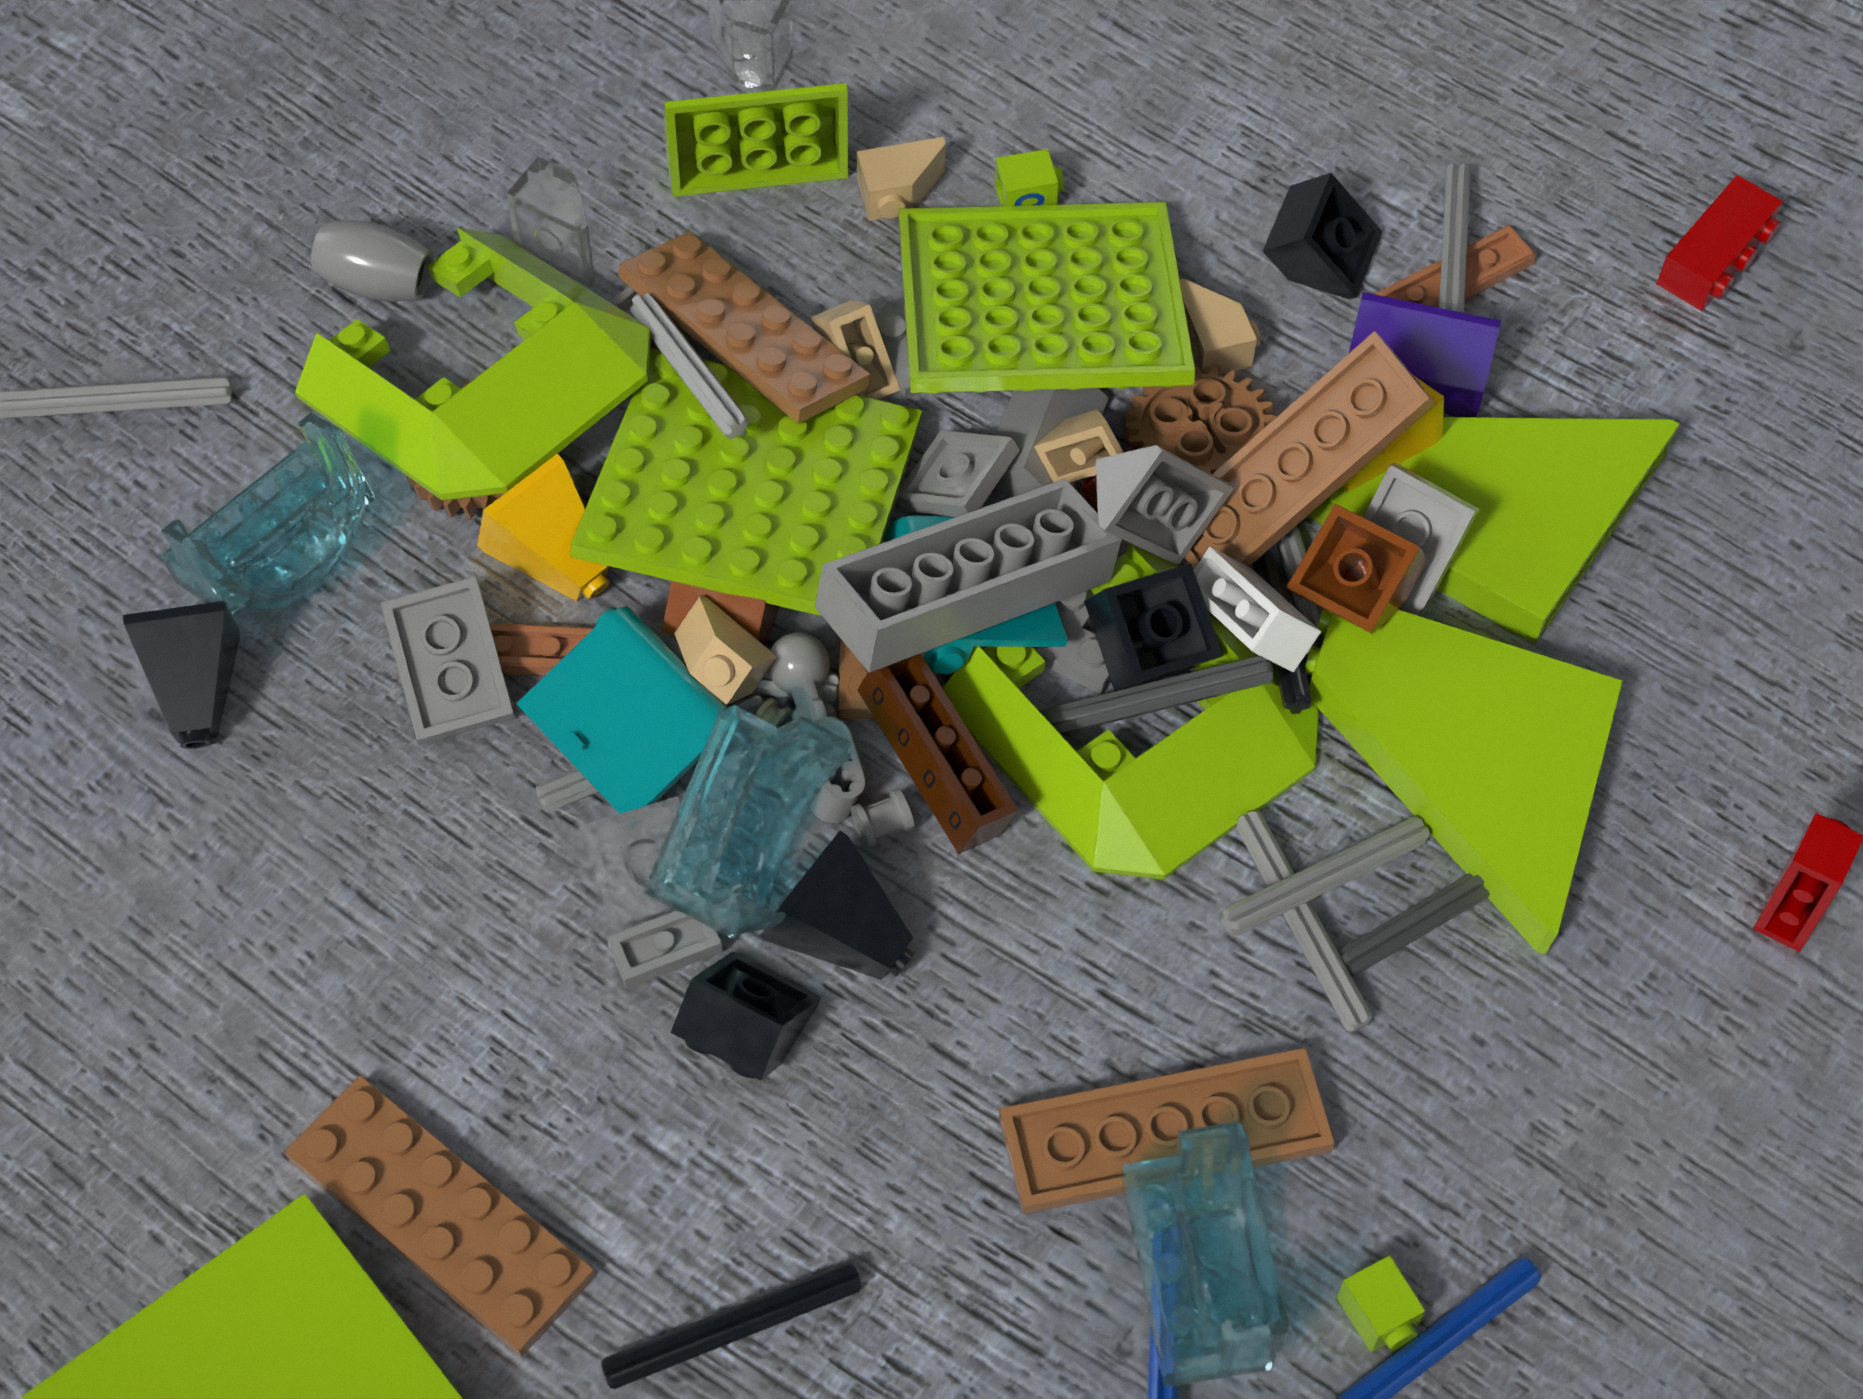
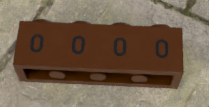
M918 654L873 672H868L857 691L957 853L961 854L998 837L1017 813L1018 809L922 655Z

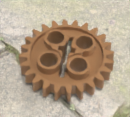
M1194 365V385L1143 387V396L1133 395L1132 408L1126 410L1125 441L1128 442V451L1157 445L1210 474L1218 470L1277 417L1273 415L1272 401H1264L1265 391L1263 388L1251 391V378H1246L1239 383L1235 382V370L1229 371L1224 377L1218 376V368L1215 365L1212 366L1208 374H1202L1199 366Z

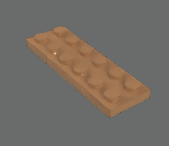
M690 231L619 263V278L641 296L646 293L653 295L677 326L796 423L799 424L869 388V372Z
M1374 331L1212 474L1228 482L1234 487V490L1184 557L1189 564H1192L1193 569L1196 568L1209 547L1249 567L1436 405L1378 333Z
M1306 1048L999 1109V1119L1023 1214L1332 1152L1335 1145Z
M361 1075L284 1151L288 1160L521 1358L596 1277L595 1271L590 1265Z

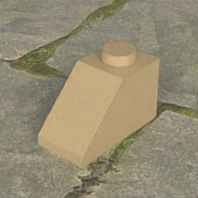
M944 137L857 151V182L869 221L882 218H896L899 216V209L917 208L945 172L946 142Z
M1184 278L1179 279L1194 365L1199 366L1202 374H1208L1212 366L1215 365L1218 368V375L1228 373L1231 370L1237 371L1252 367L1255 348L1260 346V333L1256 322L1248 320L1242 304Z
M850 300L811 317L815 330L870 373L869 388L856 395L879 400L900 390L870 304Z
M1098 409L1064 419L1034 445L1053 483L1062 479H1066L1071 483L1095 476L1096 459L1124 453L1109 424Z
M704 595L699 596L674 633L689 674L726 705L752 694L777 658L774 653Z

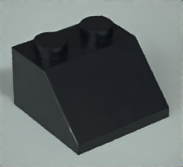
M1328 173L1290 185L1263 248V253L1289 281L1350 300L1358 295L1383 231L1332 173Z
M1191 563L1103 589L1084 601L1114 691L1159 681L1223 657Z
M732 951L691 978L670 1033L685 1040V1044L693 1051L701 1054H711L730 1064L731 1069L735 1073L746 1078H757L761 1081L782 1064L818 1007L821 997Z

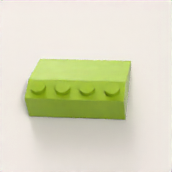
M846 83L664 102L666 152L673 197L848 178V90Z

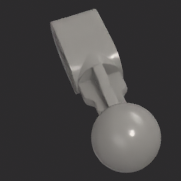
M801 632L790 633L778 639L770 649L777 658L768 669V673L773 683L780 690L792 694L796 709L792 713V719L800 745L796 753V762L810 809L822 821L839 823L850 815L851 806L856 804L865 787V777L848 726L837 719L834 707L824 700L821 685L826 680L830 668V659L825 646L820 640L810 634ZM819 746H823V747L827 748L829 751L824 750V749H822V748L819 747Z

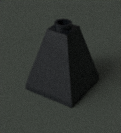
M219 601L123 615L125 629L171 734L180 743V747L184 749H197L209 746L211 744L210 738L218 737L240 640L239 627L225 602Z
M841 830L782 902L760 935L767 942L880 980L887 972L897 977L915 954L907 947L913 940V936L849 836Z

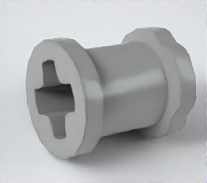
M899 788L891 790L889 797L864 807L859 803L851 806L854 826L866 848L875 845L876 839L901 829L907 833L914 829L915 825L910 807Z

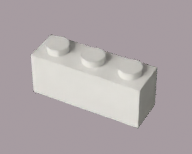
M1209 547L1194 569L1207 610L1252 652L1294 672L1304 656L1310 651L1312 644L1321 631L1250 567Z

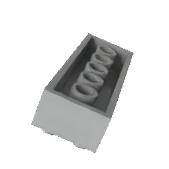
M1062 479L823 564L815 608L870 673L1110 582L1122 539L1098 526V513L1066 479Z

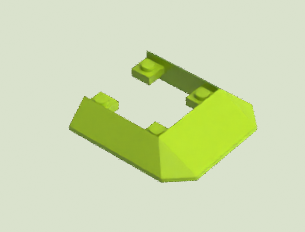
M460 227L456 228L461 241L427 266L431 279L461 298L483 280L489 278L525 301L533 308L514 322L518 336L523 338L524 341L462 389L443 377L416 399H413L369 368L391 350L384 336L359 319H356L330 340L316 332L295 390L299 400L440 500L505 494L648 382L651 331L648 326L503 235Z
M1128 542L1126 553L1116 559L1111 581L1090 590L1097 594L1103 589L1182 565H1176ZM1208 611L1223 657L1202 664L1191 672L1260 655L1252 652ZM975 646L968 661L959 670L954 672L942 688L976 743L1093 872L1165 880L1234 830L1240 816L1254 810L1260 811L1314 772L1319 709L1313 702L1309 709L1302 710L1300 714H1292L1289 709L1283 707L1275 666L1272 661L1271 664L1274 671V681L1272 683L1197 701L1204 711L1137 758L1126 749L1109 729L1078 751L1074 750L1019 690L1020 687L1045 670V660L1033 647L987 646L982 649L980 646Z

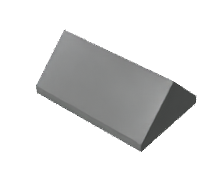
M1082 388L1079 390H1014L996 436L1012 437L1020 451L993 491L1014 497L1053 483L1034 445L1064 419L1096 409L1103 416L1109 398L1099 388ZM1078 480L1071 482L1070 484L1074 488H1076Z
M1157 445L1096 459L1098 526L1104 531L1176 565L1181 563L1234 490V487L1228 482Z

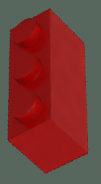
M1736 175L1666 256L1656 284L1700 311H1703L1714 297L1721 300L1735 279L1733 274L1737 270L1745 272L1758 252L1756 247L1761 242L1768 245L1777 233L1781 221L1776 218L1783 201L1741 176Z
M1815 813L1774 883L1753 930L1800 952L1842 886L1863 841V835L1852 830L1846 823L1838 819L1827 818Z

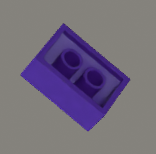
M1363 292L1349 353L1375 331L1385 340L1412 375L1444 396V413L1453 417H1477L1501 321Z

